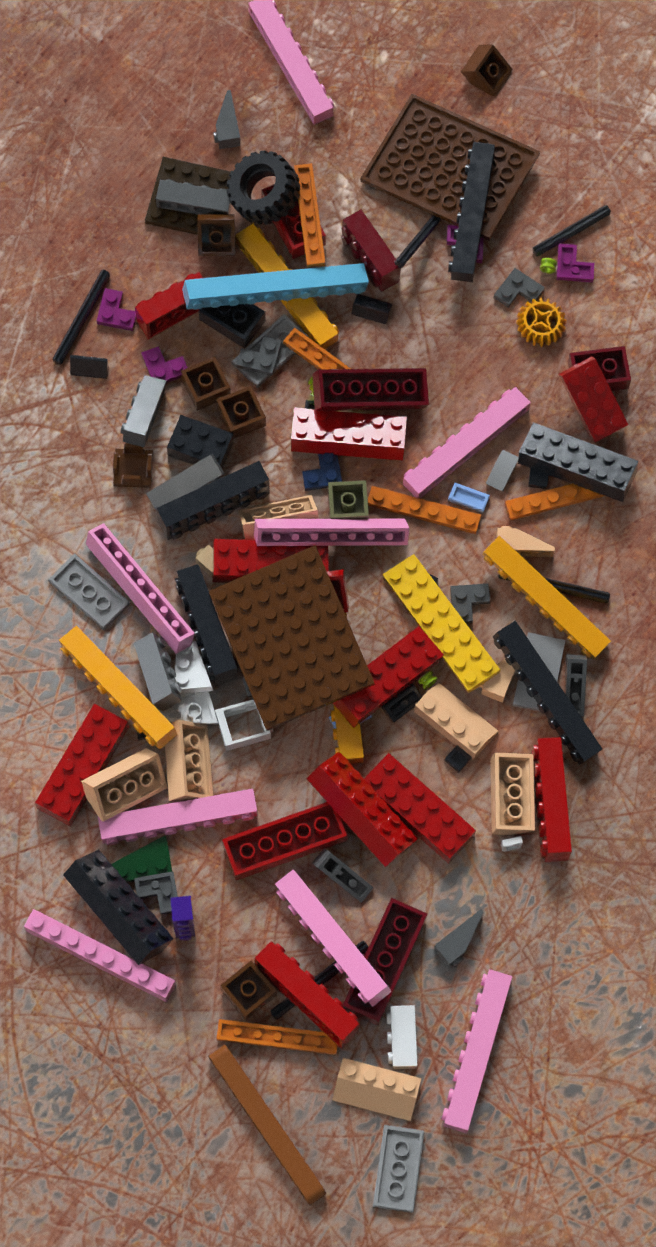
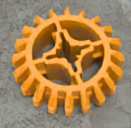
M542 297L539 299V302L532 299V304L527 301L525 307L522 306L517 314L516 324L518 325V332H522L521 338L527 337V343L532 340L534 346L537 342L540 343L541 347L544 342L548 346L551 344V341L556 343L557 339L562 337V332L566 328L564 326L566 325V319H564L565 312H561V306L556 307V301L550 304L549 298L546 302H543ZM529 315L532 316L533 320L530 326L526 320ZM554 318L556 326L552 329L550 322Z

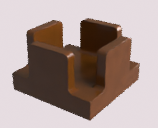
M129 443L124 444V449H115L113 486L151 488L153 450H144L141 446Z

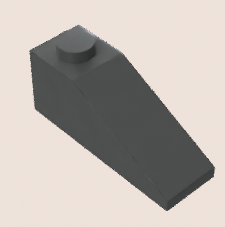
M231 90L226 92L216 122V132H213L214 143H218L219 150L241 146Z
M566 654L565 694L579 715L584 716L587 658L585 655Z
M325 848L312 862L313 865L361 903L374 888Z
M482 909L434 946L435 952L448 968L452 965L457 966L464 960L463 956L482 918Z

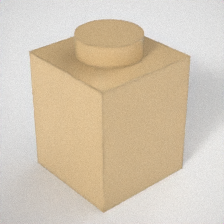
M207 545L196 553L195 559L196 564H199V567L212 577L213 548Z

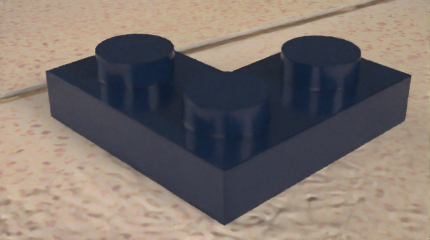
M333 453L318 454L320 469L302 471L305 491L328 488V482H342L338 455H333Z

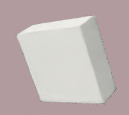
M521 836L502 840V851L521 848L523 843Z

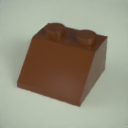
M493 44L479 45L461 70V73L471 85L491 96H495L513 69Z

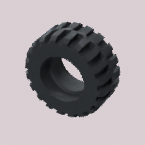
M261 150L260 153H250L251 156L243 157L240 163L237 162L234 166V171L231 170L229 174L230 180L227 181L229 202L242 217L251 223L254 222L257 225L264 223L268 225L272 224V221L278 222L282 216L286 217L289 214L288 211L296 205L294 202L299 198L297 191H300L299 177L291 165L276 152L270 151L268 153L266 150ZM268 176H276L275 185L267 196L257 200L251 199L252 190L258 181Z

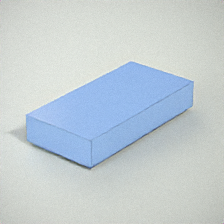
M454 483L448 501L483 514L490 495Z

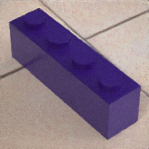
M191 896L172 897L171 910L175 937L183 941L192 939L191 937L195 936Z

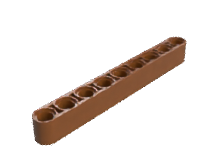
M224 1044L208 1055L210 1061L306 1202L312 1205L327 1194L325 1189L227 1046Z

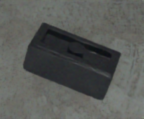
M357 294L351 314L386 324L393 304Z
M70 355L71 375L107 378L108 359Z
M410 684L381 708L394 723L413 709L422 696L415 685Z

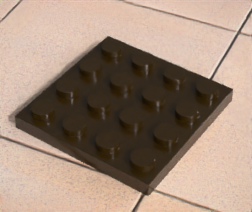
M163 157L145 217V223L198 235V214L157 208L156 196L160 180L170 179L177 183L187 182L195 186H209L212 189L227 190L229 189L227 181L230 180L229 174L231 171Z

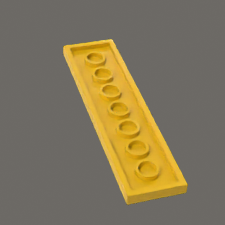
M415 554L382 574L416 623L444 654L442 658L468 693L501 672L500 668Z

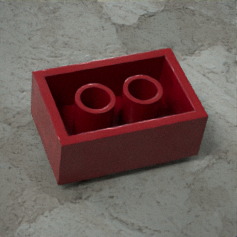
M625 346L572 352L569 354V368L592 356L596 359L611 391L629 389L631 375Z

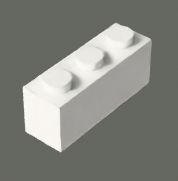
M415 1005L390 1006V1012H386V1022L391 1026V1032H387V1043L391 1044L392 1052H388V1064H392V1070L417 1069Z

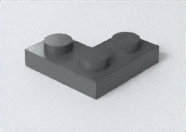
M514 268L496 291L493 298L509 308L519 294L532 302V299L537 301L544 292L545 287Z
M264 336L259 352L241 348L236 367L273 376L282 340Z
M488 583L450 586L451 604L466 624L473 623L471 605L490 604Z
M173 871L134 878L139 898L158 896L161 915L172 913L171 898L178 897Z

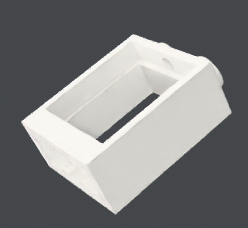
M254 699L215 710L226 751L271 739L273 729L266 730L259 714L264 732L232 741L226 717L257 709Z

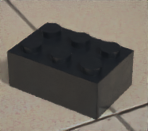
M248 303L236 306L224 305L217 308L203 307L199 309V320L245 349L265 323L266 312L256 305Z
M180 415L167 445V454L170 457L192 465L213 454L223 469L234 443L233 433Z

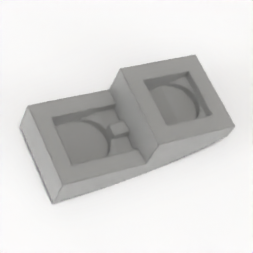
M502 450L486 484L504 491L518 463V457Z

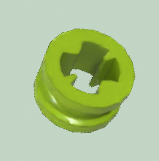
M541 259L540 271L544 273L556 272L555 266H557V261L555 259Z
M430 671L418 682L423 684V688L426 690L438 678L433 677V672Z

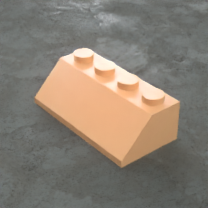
M312 495L238 510L244 540H255V519H319L318 510Z
M440 683L428 690L415 705L414 712L455 746L458 745L473 760L498 733L497 729Z
M183 720L172 722L171 724L175 727L177 736L165 745L169 801L181 802L213 796L208 726Z
M147 748L82 780L86 799L101 821H105L168 788L159 754Z
M494 753L490 759L492 835H516L535 831L533 754Z
M343 1058L332 1101L411 1121L421 1078Z

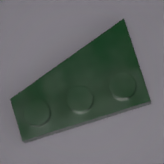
M166 835L117 860L111 865L126 882L135 881L134 878L172 872Z

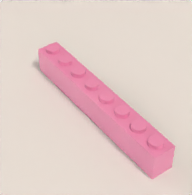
M254 0L249 2V14L313 125L332 117L333 109L335 108L331 98H327L325 87L323 84H319L315 70H311L309 67L308 58L302 55L301 46L298 42L294 41L293 33L290 28L286 27L283 15L278 13L275 1Z
M516 387L512 390H507L499 401H493L488 406V410L484 413H478L472 423H466L456 436L454 434L446 440V444L435 448L430 457L423 458L414 470H408L404 474L403 485L414 497H423L526 413L530 408L531 402Z
M255 519L254 538L257 546L408 545L409 526L405 519Z
M103 523L88 531L86 540L88 548L175 654L190 647L195 633Z
M253 789L121 812L105 821H101L98 816L102 843L115 845L121 840L132 842L138 840V837L154 838L160 833L171 835L175 834L177 830L182 829L184 831H192L199 826L209 828L221 822L223 824H231L238 819L243 821L252 820L254 816H257V807Z
M294 869L275 883L279 889L276 893L283 901L288 900L290 905L287 907L294 915H300L302 919L299 922L306 930L309 928L312 930L313 934H311V937L317 944L322 943L324 945L323 952L329 959L333 957L336 960L335 967L341 974L345 972L348 975L347 982L353 989L357 987L360 990L358 996L365 1004L369 1002L373 1007L391 992L386 983Z
M33 909L24 925L26 932L165 1002L168 1001L176 986L175 980L144 964L138 965L134 959Z
M490 969L487 975L483 974L480 984L484 986L483 992L477 995L475 1004L478 1005L477 1012H472L469 1022L473 1026L471 1032H466L464 1039L467 1047L465 1051L461 1050L458 1062L462 1064L460 1070H455L453 1077L456 1085L454 1089L449 1091L447 1098L448 1101H451L449 1109L444 1108L441 1120L445 1121L444 1127L464 1133L468 1132L512 976Z

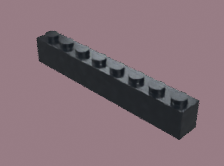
M473 142L472 149L469 148L467 159L470 160L469 165L466 164L465 167L467 181L463 180L462 191L465 193L464 197H460L459 207L462 210L461 213L457 214L456 224H459V228L454 231L456 245H452L451 256L454 257L453 262L449 261L448 266L451 280L472 283L474 280L495 155V144Z
M516 620L499 630L493 636L495 646L502 650L506 662L513 666L517 678L521 682L523 681L527 687L526 691L529 696L534 697L538 703L539 711L546 715L550 727L557 731L559 737H561L562 744L569 749L571 758L580 765L603 750Z

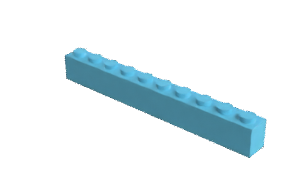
M364 263L190 279L185 280L182 291L187 309H201L203 307L217 308L224 305L236 306L238 304H254L256 302H273L276 300L288 301L296 298L307 299L317 296H341L348 293L360 294L366 291L369 280Z

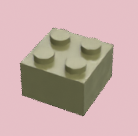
M366 480L328 482L330 519L369 518Z

